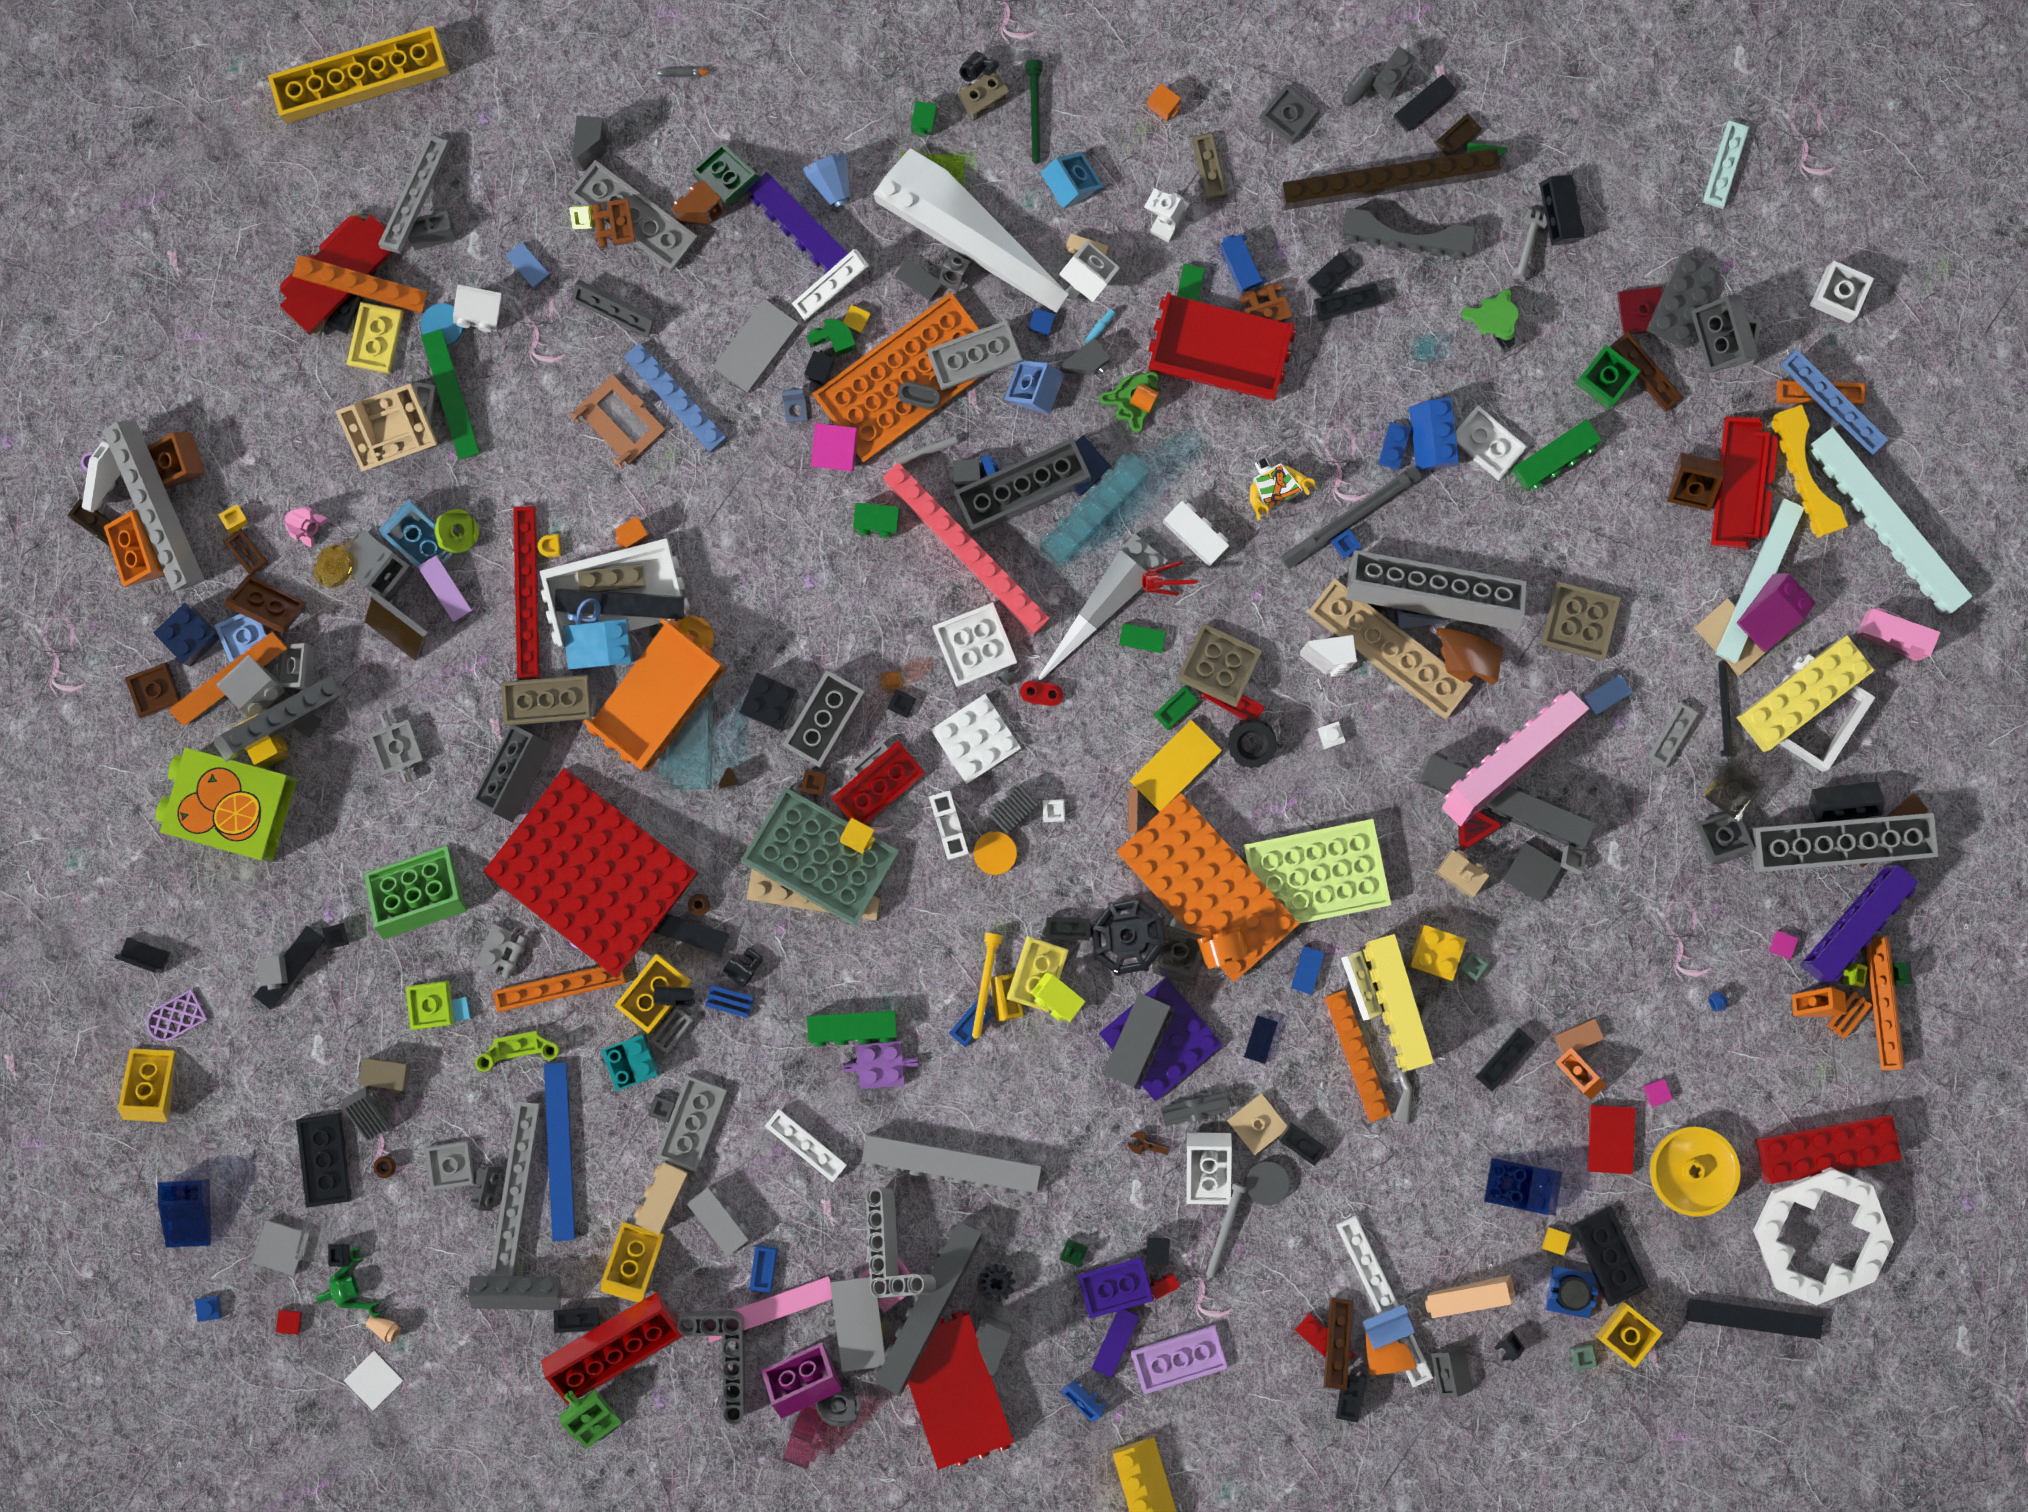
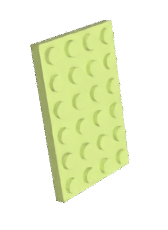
M1373 819L1243 845L1248 867L1299 923L1391 905Z

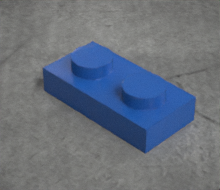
M1392 422L1389 423L1377 465L1399 470L1411 428Z

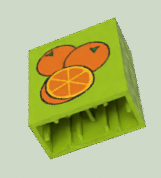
M186 747L184 748L183 755L176 754L172 758L168 770V778L174 781L170 798L162 797L156 809L155 820L162 823L160 833L250 858L273 862L298 778L233 760L226 762L222 757Z

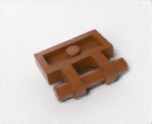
M628 198L608 201V210L602 211L601 204L593 205L594 213L592 214V219L596 224L597 232H595V238L598 241L599 248L608 247V238H612L614 246L636 243ZM604 220H610L611 229L605 230Z
M1270 283L1265 285V288L1255 291L1254 289L1248 290L1246 294L1239 296L1241 304L1246 302L1251 304V307L1244 309V313L1279 322L1292 317L1286 296L1280 298L1276 296V293L1283 291L1281 283L1274 285ZM1265 296L1269 297L1270 301L1262 304L1258 303L1257 299Z

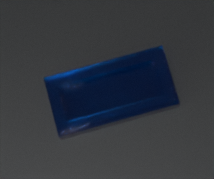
M1256 1015L1244 1053L1245 1058L1265 1064L1278 1024L1277 1021Z

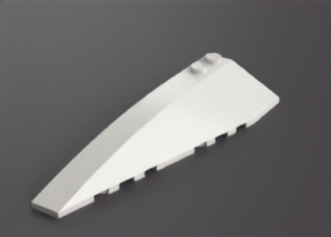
M910 148L886 174L874 192L876 203L954 249L1054 312L1058 313L1069 296L1044 268L946 169Z

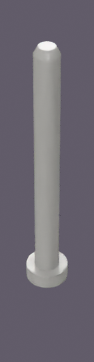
M1232 1183L1231 1189L1234 1191L1206 1272V1276L1211 1279L1215 1277L1241 1195L1246 1193L1247 1190L1246 1186L1238 1183Z

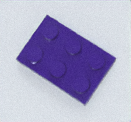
M1142 1257L1078 1275L1089 1319L1154 1301Z

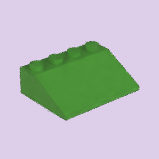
M447 845L364 873L374 928L383 940L467 912L463 891Z

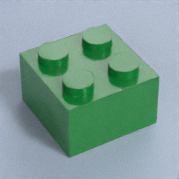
M1605 345L1574 384L1609 410L1639 374L1640 370L1608 345Z

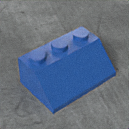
M1451 397L1428 400L1409 407L1416 468L1419 471L1460 466Z

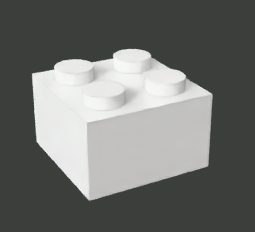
M1833 261L1826 267L1810 306L1850 323L1857 318L1874 278Z

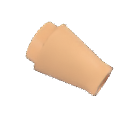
M371 1315L366 1322V1327L370 1328L384 1342L393 1343L401 1331V1327L398 1326L397 1322Z

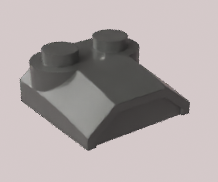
M1737 809L1695 823L1706 850V858L1712 864H1722L1740 858L1755 848Z

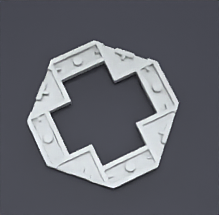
M1831 1167L1822 1170V1173L1815 1176H1808L1795 1181L1793 1185L1771 1191L1753 1230L1774 1287L1779 1291L1814 1305H1819L1875 1282L1894 1243L1874 1187L1868 1182ZM1825 1190L1860 1204L1852 1224L1855 1227L1870 1232L1852 1271L1832 1263L1824 1282H1820L1787 1268L1795 1249L1792 1246L1777 1241V1238L1794 1202L1815 1210Z

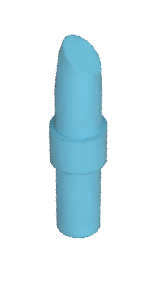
M1109 309L1103 318L1094 325V328L1085 339V343L1090 342L1093 338L1096 339L1107 328V325L1116 315L1112 309Z

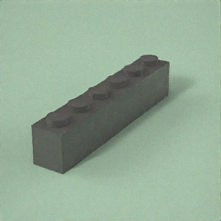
M329 676L221 734L214 745L227 762L334 704L340 698L342 692L332 677Z

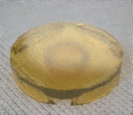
M331 545L319 553L316 558L318 559L317 564H314L313 568L314 577L320 584L328 588H336L350 577L354 566L353 555L342 546Z

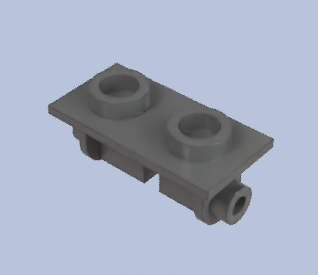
M481 1164L478 1167L475 1183L481 1184V1188H473L470 1203H472L471 1208H475L478 1211H491L501 1167H493L487 1164Z

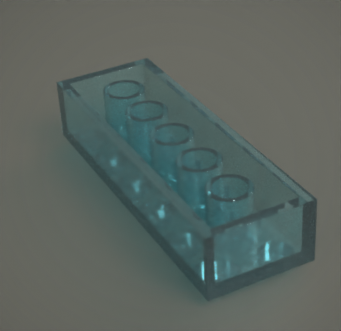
M1132 451L1128 455L1124 453L1116 461V468L1113 471L1108 469L1101 477V483L1098 486L1094 484L1086 492L1085 499L1082 502L1078 500L1072 506L1071 514L1068 517L1063 516L1055 524V530L1052 533L1048 531L1041 538L1040 552L1058 569L1149 477L1150 468Z

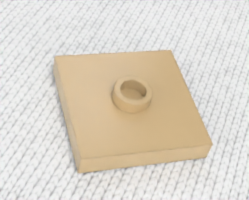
M1262 1093L1227 1119L1228 1123L1254 1156L1279 1137L1287 1127Z

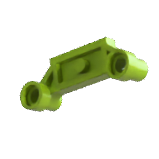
M538 1031L493 1039V1045L487 1052L476 1058L475 1066L479 1071L487 1072L494 1067L498 1060L541 1053L543 1058L552 1060L559 1055L560 1049L556 1043L539 1036ZM550 1047H553V1048H554V1054H553V1055H551V1054L549 1053V1048H550ZM485 1059L489 1060L488 1066L484 1065Z

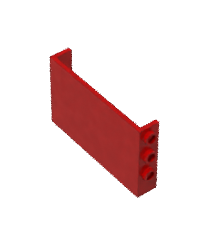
M1167 292L1166 297L1162 296L1159 309L1163 310L1161 318H1156L1154 330L1157 331L1156 339H1151L1148 350L1152 352L1148 367L1149 371L1266 400H1275L1278 385H1283L1286 372L1282 371L1283 365L1289 362L1291 350H1288L1289 342H1294L1297 329H1293L1294 323L1290 322L1287 324L1174 296L1170 292Z
M964 1310L951 1314V1319L944 1321L941 1318L908 1382L938 1470L953 1464L962 1466L967 1464L970 1458L975 1456L978 1459L990 1455L989 1451L995 1449L1003 1451L1010 1448L1011 1443H1014V1437L1011 1435L992 1377L977 1345L978 1338L975 1337L976 1332L971 1320L970 1312L965 1313Z

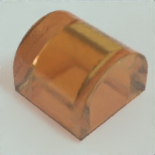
M901 670L880 674L882 691L904 688Z

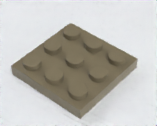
M1557 581L1540 645L1604 662L1621 598Z
M1203 623L1176 680L1236 707L1262 650Z

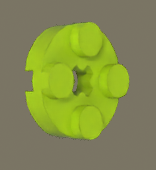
M452 509L438 516L435 524V536L441 549H446L451 553H462L468 551L476 543L479 536L478 525L475 519H471L467 515L469 514L468 512L461 509ZM455 526H457L458 530H461V534L457 536L453 533Z

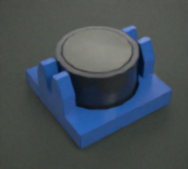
M1552 1266L1545 1310L1590 1319L1592 1307L1594 1308L1596 1305L1595 1296L1598 1295L1597 1280L1594 1274Z

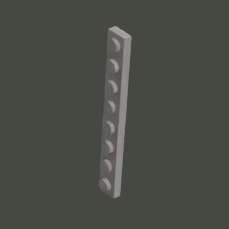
M517 1101L490 1276H514L539 1117V1103Z

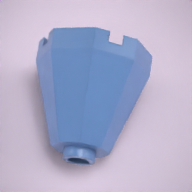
M843 151L839 152V157L836 154H832L812 163L810 170L807 166L803 168L805 176L830 205L835 204L836 207L847 203L846 198L850 197L847 161Z

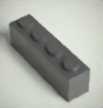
M471 1276L468 1299L471 1309L560 1310L563 1289L560 1277Z

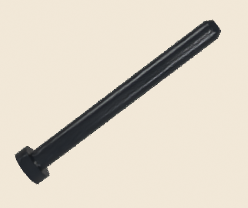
M1719 661L1718 673L1724 751L1720 752L1721 757H1734L1737 754L1732 746L1726 661Z

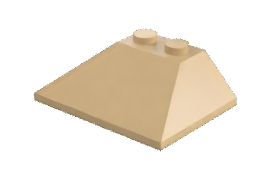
M412 383L398 386L335 411L361 472L438 444Z

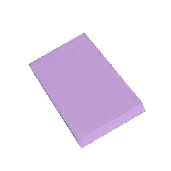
M1215 1324L1131 1350L1144 1395L1229 1368Z

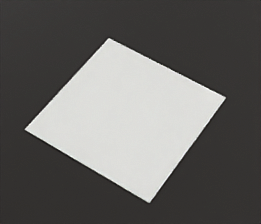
M375 1351L344 1380L372 1411L403 1381Z

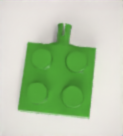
M596 1389L580 1399L572 1391H569V1394L566 1393L564 1398L568 1400L571 1406L558 1415L562 1427L573 1439L576 1438L585 1449L622 1423L621 1418Z

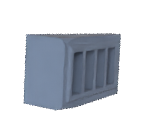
M1395 608V618L1399 629L1442 623V617Z

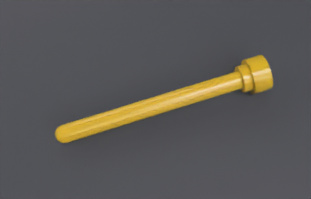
M985 933L984 942H986L987 953L972 1036L975 1039L981 1036L995 952L999 945H1001L1003 938L1002 935Z

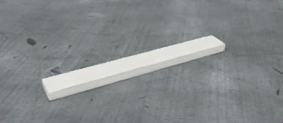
M1354 1215L1335 1224L1378 1315L1399 1307L1357 1216ZM1410 1335L1398 1340L1401 1344L1402 1342L1406 1343L1416 1361V1369L1405 1371L1412 1387L1414 1388L1433 1379L1414 1336Z

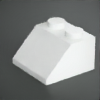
M457 285L453 323H457V326L463 328L477 327L483 332L496 331L501 308V293Z

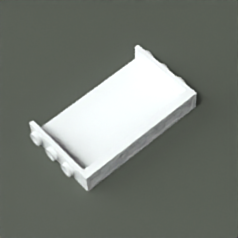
M667 538L541 570L540 575L544 590H541V595L544 603H548L549 611H546L549 624H553L554 632H551L554 644H558V647L561 649L566 648L563 626L576 625L575 621L567 618L568 612L555 611V590L557 588L579 590L578 571L643 564L646 587L606 592L683 596L684 582L682 576L678 577L676 570L680 568L677 556L672 555ZM687 597L684 598V618L688 617L687 611L690 610ZM582 613V616L593 618V614ZM600 614L598 621L629 619L630 631L661 624L659 622L661 618ZM583 620L580 622V624L590 623Z

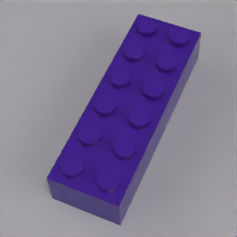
M1900 865L1884 866L1799 965L1819 982H1833V980L1836 982L1844 974L1843 969L1846 965H1851L1858 958L1859 955L1857 953L1862 947L1866 948L1872 942V935L1876 931H1881L1887 924L1886 919L1891 914L1894 915L1902 907L1900 903L1904 898L1908 899L1916 891L1914 887L1918 881Z

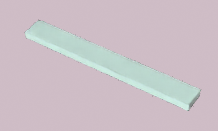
M1787 499L1782 500L1715 655L1732 663H1737L1748 638V635L1738 626L1737 621L1772 574H1776L1804 507Z

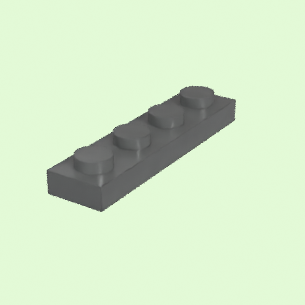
M581 280L575 283L571 297L572 302L646 338L651 335L655 316Z

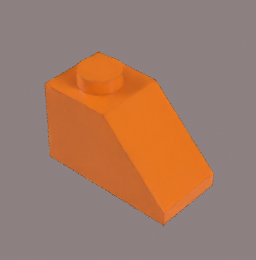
M1833 987L1792 995L1793 1016L1827 1018L1847 1014L1845 992Z
M1572 1048L1555 1062L1590 1100L1607 1086Z

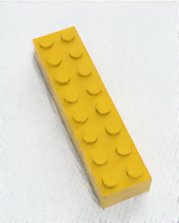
M430 26L268 75L279 116L287 124L449 75L450 71L439 34L434 26Z

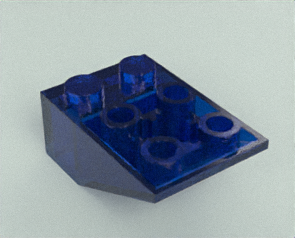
M1491 1158L1484 1202L1544 1215H1556L1563 1171Z
M210 1178L157 1182L158 1208L166 1248L211 1246Z

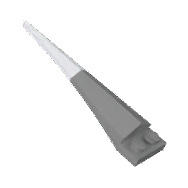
M1134 533L1119 550L1040 674L1039 680H1042L1143 588L1142 576L1144 573H1147V569L1164 566L1168 560Z

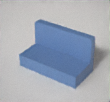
M1405 1305L1363 1321V1326L1374 1350L1414 1334Z

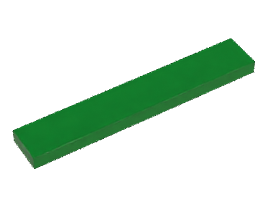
M440 329L421 335L458 459L463 460L479 455L480 450L443 330Z

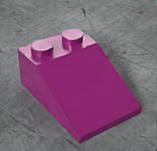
M1789 573L1772 574L1737 621V624L1763 652H1767L1807 616L1816 602Z

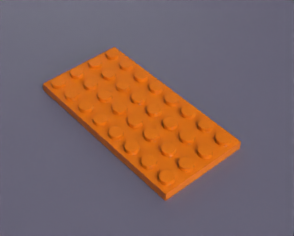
M950 292L817 389L812 395L834 425L858 428L856 454L864 464L982 378L979 377L941 391L926 351L932 347L978 331L979 328L952 292ZM904 382H913L933 387L940 393V404L933 410L904 404L898 397V388Z
M1182 793L1116 851L1197 942V939L1210 935V938H1212V933L1221 930L1228 933L1227 929L1240 926L1249 956L1219 966L1233 982L1239 979L1300 924Z

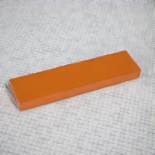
M1777 381L1776 403L1818 404L1796 381ZM1831 382L1854 406L1865 405V383Z

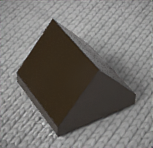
M729 767L726 769L718 785L719 788L725 790L740 786L734 770Z

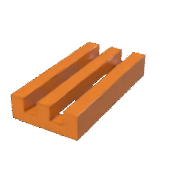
M1852 991L1846 998V1009L1854 999L1857 1001L1838 1026L1835 1027L1834 1024L1841 1015L1832 1016L1826 1024L1843 1039H1846L1872 1006L1870 1002H1867L1865 998L1858 995L1856 991ZM1863 1004V1007L1859 1010V1012L1855 1015V1017L1851 1020V1022L1842 1032L1841 1029L1849 1021V1019L1860 1007V1005Z

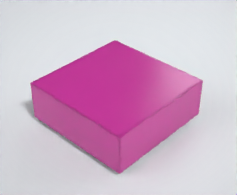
M1776 931L1768 951L1791 959L1798 938Z
M1660 1079L1643 1086L1650 1107L1673 1100L1665 1079Z

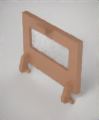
M613 374L575 409V413H569L577 424L581 422L579 417L582 416L620 457L618 459L614 457L613 461L620 469L624 468L622 464L624 461L630 465L666 431L643 406L645 403L636 394L632 395Z

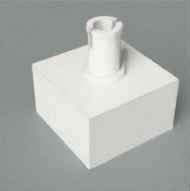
M1086 240L1059 275L1070 283V286L1065 290L1069 294L1068 298L1075 300L1082 293L1093 302L1120 267Z

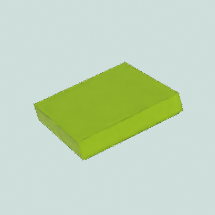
M450 981L406 986L410 1030L455 1025Z

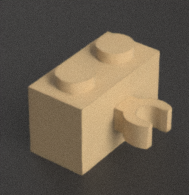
M1458 849L1456 852L1451 850L1435 873L1470 898L1475 897L1489 877L1485 873L1486 868L1477 862L1475 864L1467 860L1468 856Z

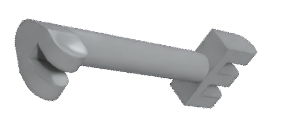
M1528 208L1524 223L1530 225L1519 266L1514 269L1512 279L1520 278L1522 282L1526 279V269L1538 228L1545 229L1547 224L1545 213L1542 220L1539 219L1541 211L1536 210L1535 216L1531 217L1532 208Z

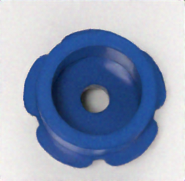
M1715 991L1712 992V995L1708 996V1002L1715 1012L1726 1010L1725 1006L1728 1004V1001L1723 993Z

